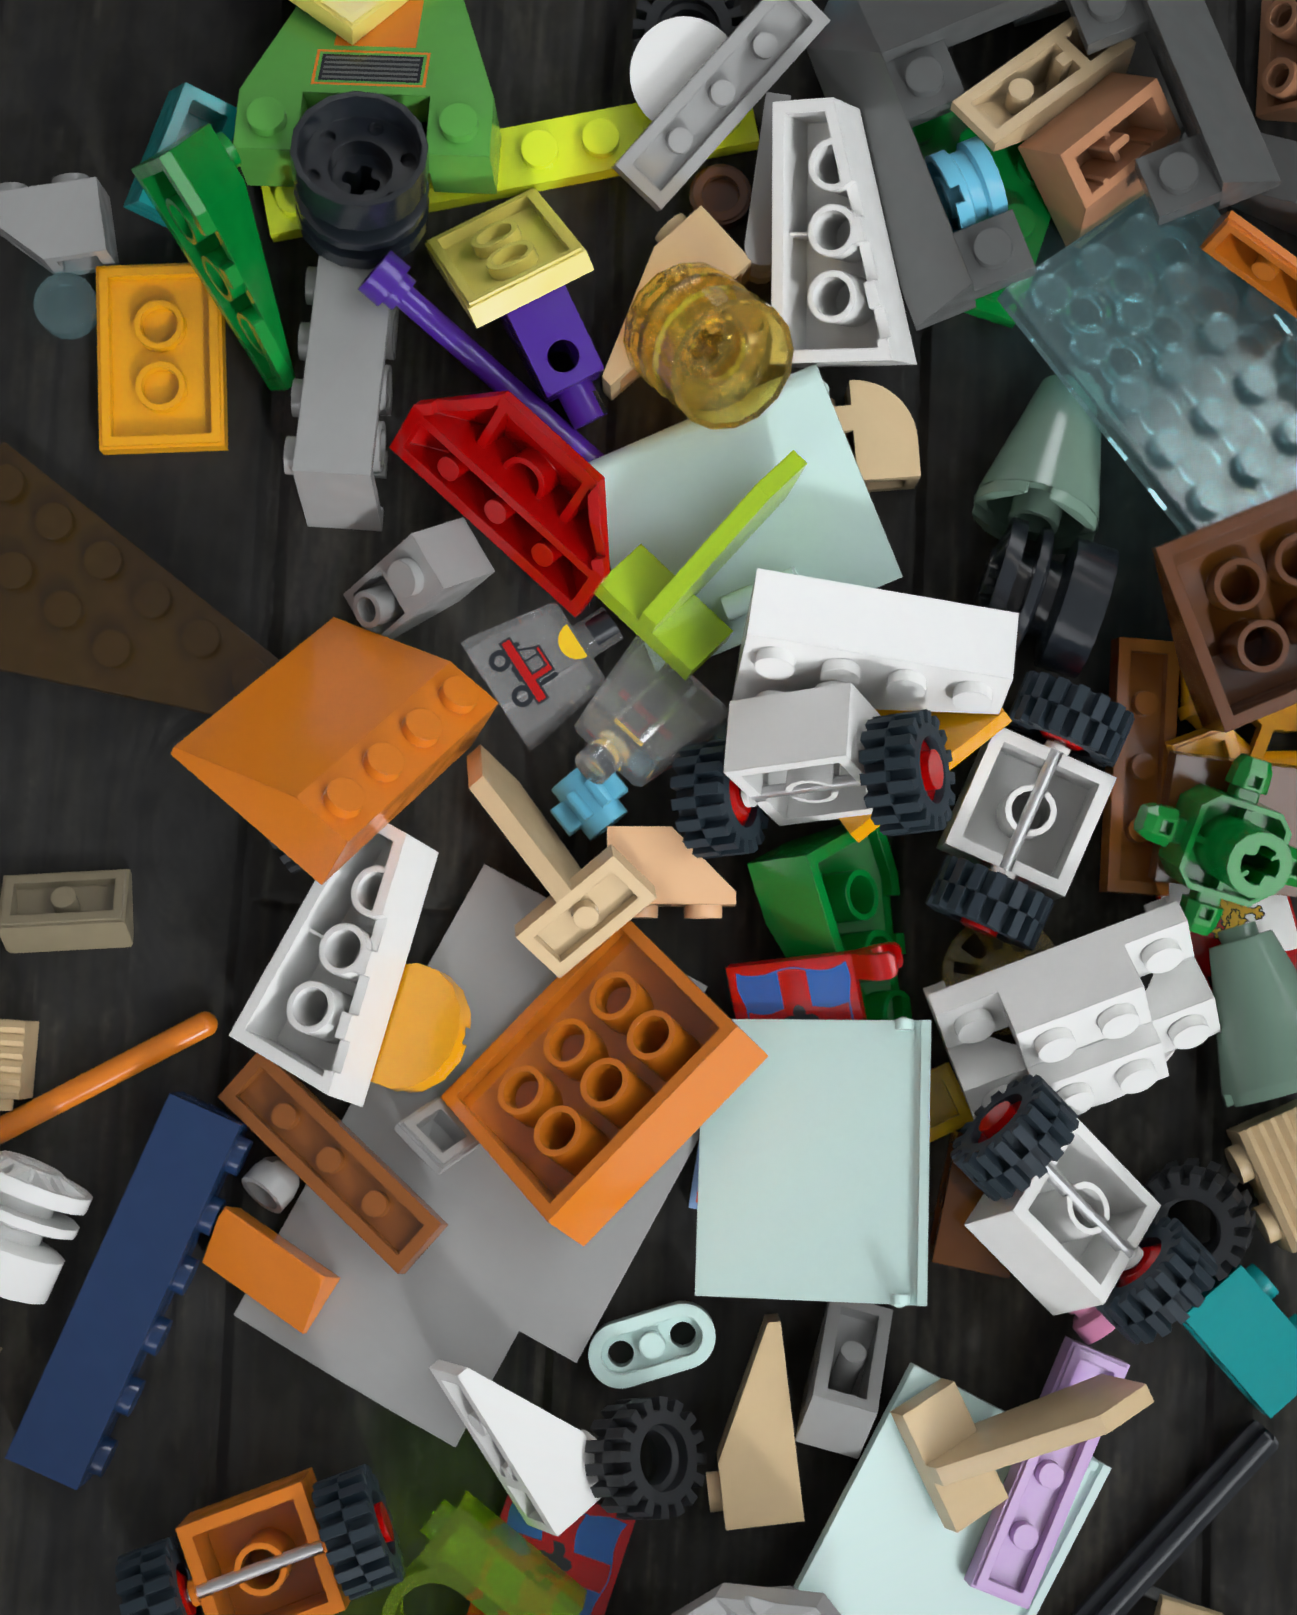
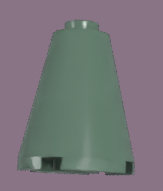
M1062 371L1057 375L1046 377L1039 385L974 494L973 519L985 532L1000 540L1010 520L1016 517L1029 521L1027 536L1029 540L1036 541L1044 526L1054 529L1052 555L1066 554L1078 537L1093 542L1099 528L1102 394L1093 385L1092 380L1088 376L1076 371Z
M1253 921L1219 931L1217 933L1221 944L1209 948L1212 993L1215 997L1221 1032L1216 1034L1220 1087L1224 1105L1227 1108L1232 1105L1240 1107L1297 1093V970L1273 930L1259 933L1256 922Z

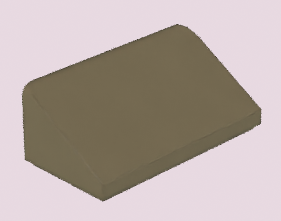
M130 869L3 876L0 898V938L6 951L9 953L125 948L133 945L132 873Z

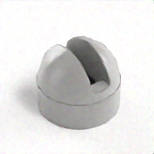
M265 1157L256 1163L242 1178V1185L248 1194L261 1206L271 1212L281 1213L294 1198L298 1190L299 1176L279 1157Z

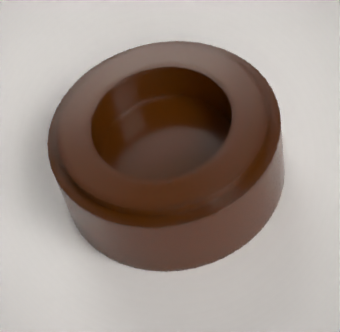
M715 164L704 168L695 176L690 186L689 206L691 213L702 205L725 231L737 227L745 220L749 213L752 195L750 183L740 170L730 165Z

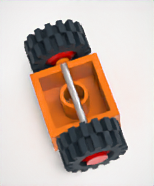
M363 1464L317 1482L311 1467L190 1512L175 1528L178 1539L170 1536L118 1556L115 1574L119 1581L115 1584L116 1592L122 1598V1604L119 1605L121 1615H334L345 1611L351 1600L402 1582L404 1580L403 1576H405V1569L402 1565L404 1563L403 1553L398 1547L400 1540L398 1533L394 1530L392 1524L394 1520L391 1511L387 1509L384 1492L379 1490L378 1479L375 1474H372L371 1468Z

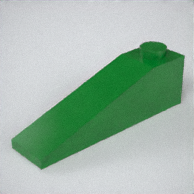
M209 123L188 133L131 170L270 391L288 390L292 387L295 374L246 183L237 169L242 164L241 159L230 139L221 131L215 133Z
M841 824L785 842L747 863L765 923L786 958L849 951L885 942L898 943L902 954H906L904 933H894L890 896L900 895L898 871L887 835H883L879 831L880 826L858 843L844 825ZM898 972L895 977L888 980L872 981L859 979L867 1020H895L900 1017L912 1019L910 997L904 991L899 990Z

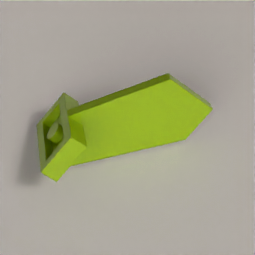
M794 450L791 451L750 490L676 575L670 572L653 554L640 544L612 569L605 581L600 584L595 595L685 681L725 644L733 633V630L696 595L786 499L806 467L807 462Z

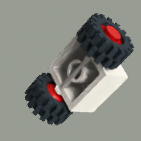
M1027 672L1008 714L1012 720L1009 723L1011 727L1016 731L1023 732L1024 736L1003 728L981 746L954 806L951 820L947 822V827L944 829L936 847L950 855H946L925 904L931 907V909L944 914V916L952 920L959 921L962 925L975 931L997 938L1007 944H1013L1019 948L1033 951L1055 903L1053 900L1065 897L1117 779V777L1083 762L1089 764L1093 762L1102 767H1114L1135 720L1134 714L1126 710V707L1122 704L1110 701V697L1102 693L1096 694L1090 691L1091 688L1080 684L1078 686L1071 683L1069 679L1060 676L1057 679L1045 672ZM1072 756L1077 757V758L1080 759L1081 761H1078V760L1072 758Z
M825 681L816 685L815 688L792 692L767 690L758 693L753 698L730 701L727 737L725 739L687 744V746L682 747L678 751L680 758L674 759L672 767L678 776L671 777L670 788L676 791L677 799H671L672 811L678 810L680 816L675 821L678 832H686L682 842L687 849L693 848L692 855L697 858L702 857L703 859L749 854L757 851V845L762 844L765 839L761 829L768 828L769 819L763 814V811L779 826L871 815V820L874 825H880L879 831L883 835L897 836L943 830L947 827L946 821H950L952 817V811L949 806L955 803V794L950 789V784H955V772H950L949 762L953 761L951 749L946 750L944 746L947 741L946 733L944 730H939V719L936 715L931 716V711L927 709L881 716L851 682Z
M1029 1074L1025 1075L1020 1083L1017 1080L1012 1081L1007 1085L1004 1093L997 1091L990 1097L991 1103L984 1108L981 1105L974 1114L977 1117L974 1121L966 1122L960 1131L964 1135L955 1139L952 1145L955 1149L951 1152L953 1162L984 1193L964 1225L1053 1316L1095 1307L1132 1344L1138 1345L1141 1340L1145 1344L1154 1342L1157 1332L1162 1338L1172 1332V1324L1178 1321L1182 1325L1190 1318L1186 1312L1192 1306L1197 1308L1201 1306L1205 1300L1201 1293L1212 1289L1215 1283L1212 1276L1218 1273L1215 1257L1178 1219L1173 1218L1171 1221L1169 1217L1161 1218L1157 1225L1153 1222L1161 1204L1078 1119V1115L1041 1076L1036 1074L1033 1077Z

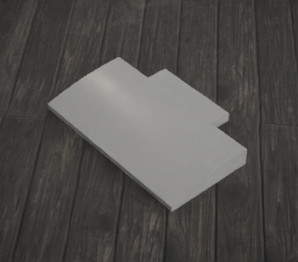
M485 864L428 964V967L439 970L452 978L464 991L470 1008L471 1026L470 1029L466 1027L462 1044L467 1046L461 1061L444 1081L423 1092L408 1093L405 1091H394L370 1082L363 1107L351 1103L342 1119V1122L420 1196L448 1226L405 1274H397L306 1184L281 1228L279 1235L339 1276V1282L306 1334L299 1332L246 1293L234 1313V1316L298 1356L453 1447L457 1446L466 1426L429 1367L440 1359L468 1367L492 1381L519 1331L577 1363L700 1137V1129H698L583 1247L545 1220L482 1145L438 1176L394 1130L398 1122L437 1096L441 1097L557 978L546 965L515 937L514 925L542 903L546 897ZM688 976L703 992L706 991L708 986Z

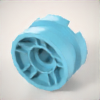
M977 136L958 143L955 152L948 154L945 150H941L925 157V163L953 233L1008 211V201L998 168L989 150Z

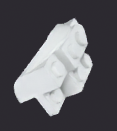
M1164 897L1144 905L1145 913L955 985L946 987L945 982L942 981L923 988L937 1029L973 1119L977 1117L974 1113L981 1105L985 1108L991 1103L990 1097L997 1091L1004 1093L1009 1083L1014 1080L1020 1083L1022 1078L1029 1074L1033 1077L1036 1074L1041 1076L1077 1115H1080L1091 1107L1110 1102L1125 1094L1139 1093L1148 1089L1157 1080L1169 1076L1166 1062L1176 1049L1196 1047L1209 1036L1221 1032L1215 997L1194 957L1188 920L1178 901L1168 904ZM1153 973L1150 984L1145 991L1140 977ZM1009 1027L1016 1045L1003 1042L991 1037L993 1032Z

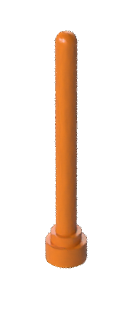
M207 1011L200 1012L13 1109V1111L1 1115L0 1145L213 1035L218 1028L216 1016Z

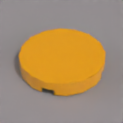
M419 963L405 964L371 1082L394 1091H405L408 1093L423 1092L444 1081L459 1064L467 1046L462 1044L465 1037L466 1027L470 1029L471 1011L464 991L449 975Z

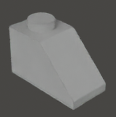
M827 1302L804 1388L795 1437L796 1442L856 1459L859 1458L878 1414L893 1314L892 1309L871 1303Z

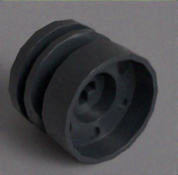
M350 91L328 96L307 109L293 129L290 147L292 178L295 184L296 217L305 241L319 256L341 267L367 270L373 269L390 250L400 258L412 252L427 230L429 215V184L427 181L429 145L421 122L405 105L383 94Z
M1013 517L1004 535L989 553L980 577L973 605L1019 613L1016 651L1020 647L1026 633L1037 636L1034 648V666L1075 679L1079 676L1089 657L1104 619L1118 570L1119 551L1078 537L1068 549L1061 563L1051 559L1054 547V529L1044 526L1030 553L1024 551L1029 531V521Z

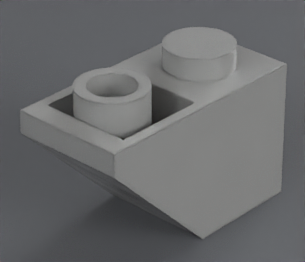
M65 173L55 176L50 184L28 187L19 182L0 183V236L56 277L62 278L96 273V266L119 265L111 201L97 177L89 178L88 175L82 173Z
M462 517L411 533L343 595L362 628L394 639L462 600L493 574L495 570L466 520Z

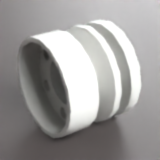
M6 1150L0 1151V1297L27 1304H45L65 1260L56 1250L44 1243L42 1239L47 1237L51 1239L73 1240L80 1227L73 1219L63 1213L83 1216L87 1212L93 1196L86 1189L67 1179L57 1169L26 1155Z

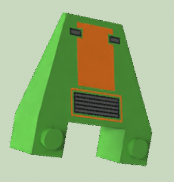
M408 0L354 45L348 43L297 6L239 89L233 145L240 156L242 163L240 167L247 185L295 187L292 178L290 147L293 129L307 109L328 96L350 91H362L383 94L405 105L420 122H428L426 139L429 145V173L434 192L497 194L501 133L494 96L464 0Z

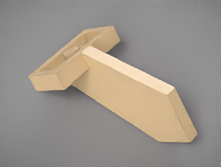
M481 744L467 755L469 789L550 893L549 897L514 925L515 937L560 979L657 898L655 887L612 844L581 869L520 782Z
M1100 1374L974 1423L955 1381L941 1378L890 1411L944 1528L958 1533L1009 1498L996 1471L997 1469L1106 1435L1154 1403V1400L1145 1383Z

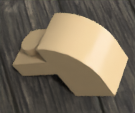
M849 380L844 395L845 406H836L835 400L831 399L868 492L914 489L921 477L917 429L911 413L904 403L888 389L868 381Z

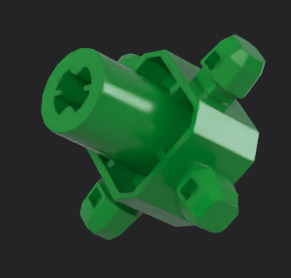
M1241 753L1233 761L1226 775L1225 781L1229 782L1227 791L1200 783L1181 793L1175 808L1151 802L1142 804L1138 810L1134 821V830L1146 840L1161 845L1158 856L1167 875L1190 889L1189 894H1182L1179 905L1188 920L1189 931L1208 936L1216 928L1224 911L1219 906L1222 899L1250 907L1276 894L1285 885L1297 887V848L1289 845L1292 833L1282 813L1258 802L1261 794L1267 795L1273 775L1271 763Z

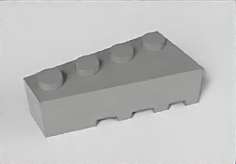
M321 256L318 258V266H308L306 272V304L313 306L311 322H301L299 327L298 355L300 360L306 362L304 378H294L292 383L291 413L293 417H299L297 435L287 436L285 440L284 472L286 475L294 476L308 527L382 531L384 508L380 506L375 478L386 479L388 452L386 451L385 421L378 420L379 415L391 416L393 397L391 365H385V359L395 360L399 308L396 306L393 310H390L384 303L377 307L358 290L361 283L373 269L341 267Z

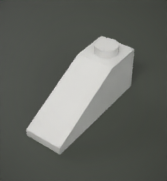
M440 1359L429 1367L527 1525L558 1537L601 1499L594 1498L590 1489L591 1486L598 1482L597 1476H586L585 1464L594 1463V1454L585 1452L586 1440H597L592 1434L586 1430H579L468 1367Z

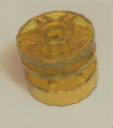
M705 262L679 263L657 273L637 293L626 316L623 343L629 364L648 385L653 387L661 396L666 397L690 421L709 429L737 428L758 418L778 399L790 376L794 347L787 323L775 308L763 299L747 291L741 283L734 280L725 271Z

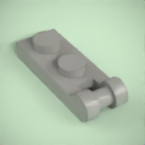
M766 92L744 244V252L748 259L751 260L749 281L756 284H765L772 281V104L776 101L791 100V95Z

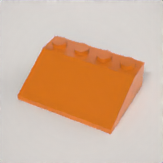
M333 617L176 744L172 749L171 755L318 883L323 885L472 746L499 702L451 661Z
M630 920L560 979L557 977L440 1098L545 1220L584 1247L764 1062L768 1055Z

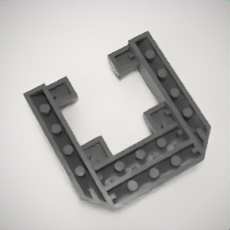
M828 0L823 13L831 21L806 48L824 97H834L860 109L900 290L916 331L976 308L975 299L1036 275V266L1013 209L953 233L912 128L952 112L950 110L952 101L965 93L948 51L949 47L1063 0ZM1065 0L1087 55L1145 33L1188 138L1135 159V171L1158 226L1216 203L1218 210L1280 186V177L1205 0Z

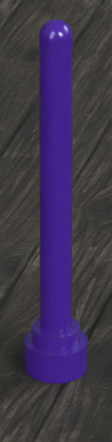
M392 250L381 259L361 283L358 290L377 307L381 303H384L390 310L397 306L494 392L509 390L587 462L604 456L600 450L577 430H574L567 421L413 287L416 280L407 273L411 267Z

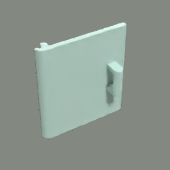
M817 363L588 462L605 477L611 570L642 544L674 575L678 573L750 490L791 451L794 450L807 462L806 467L786 499L696 595L733 630L727 642L712 656L741 644L757 568L870 588H878L903 577L829 396V386L822 379ZM640 638L656 679L675 672Z
M900 1017L895 1020L732 1019L768 1057L700 1126L695 1296L890 1304L897 1308L907 1305L927 1306L931 1020H912L907 1017Z
M910 1362L793 1587L801 1591L824 1593L841 1615H1037L1112 1468L1092 1456L1029 1609L969 1586L964 1577L992 1510L958 1533L944 1528L890 1411L941 1379ZM957 1386L974 1423L1005 1412ZM1011 1465L996 1470L1002 1484H1004Z

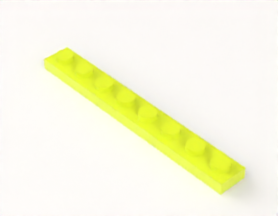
M637 103L501 128L497 194L434 192L430 173L428 172L429 213L513 197L531 188H536L539 192L620 176L612 166L652 121L643 113ZM753 108L707 159L758 150L759 135ZM261 186L269 232L273 242L303 237L296 217L295 187Z

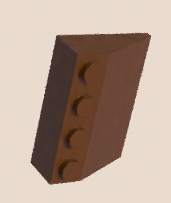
M1297 488L1152 548L1180 670L1202 728L1227 733L1297 703Z

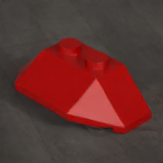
M509 390L420 400L413 405L389 448L576 618L583 612L601 583L610 574L605 477Z

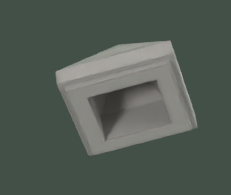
M437 1096L398 1122L394 1127L398 1135L438 1176L481 1145L440 1096Z

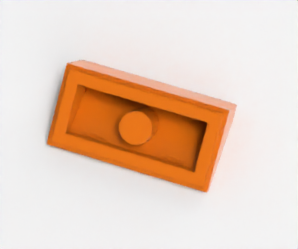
M1233 210L1223 213L1209 231L1200 248L1297 319V257Z
M225 1206L216 1221L202 1261L206 1266L302 1334L307 1333L340 1280L339 1276L238 1207Z

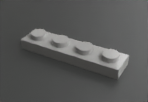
M760 0L616 161L612 168L656 211L662 210L831 20L811 0Z

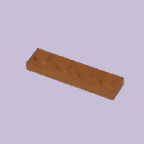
M1118 637L1111 640L1110 701L1125 706L1126 710L1134 714L1135 720L1114 767H1105V773L1117 777L1103 809L1099 892L1156 897L1169 896L1170 883L1157 882L1148 877L1154 843L1141 837L1134 830V821L1142 804L1151 802L1161 803L1169 756L1165 742L1176 738L1180 666L1174 641Z
M259 1053L252 1057L218 1096L397 1274H405L448 1226L420 1196L297 1077Z

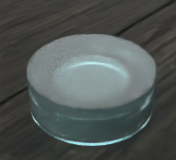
M57 273L45 279L38 287L34 296V311L40 323L52 335L61 339H77L88 334L97 324L96 292L79 275Z

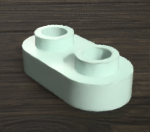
M675 1301L607 1322L595 1332L591 1339L588 1351L590 1368L599 1381L609 1387L618 1389L633 1387L692 1369L707 1360L713 1351L716 1339L714 1323L704 1308L690 1301ZM687 1322L694 1327L695 1337L690 1343L681 1345L673 1341L670 1331L676 1323ZM626 1341L632 1346L634 1354L628 1362L617 1363L611 1359L608 1350L614 1342Z

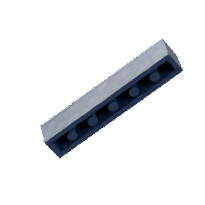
M183 1091L169 1093L5 1456L6 1459L74 1490H78L93 1475L100 1478L104 1475L119 1443L118 1440L110 1437L120 1414L127 1417L130 1416L143 1392L146 1380L137 1376L146 1355L149 1353L156 1356L159 1353L171 1329L173 1320L164 1316L174 1293L181 1296L186 1293L199 1266L200 1260L191 1256L201 1233L208 1236L213 1233L218 1216L226 1205V1200L218 1197L228 1173L234 1176L240 1173L252 1148L253 1140L245 1137L249 1127L238 1116Z

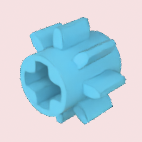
M576 768L551 790L561 803L550 811L569 837L581 829L588 839L592 841L607 830V826H613L628 813L619 799L629 791L613 768L597 784L585 778L579 769Z

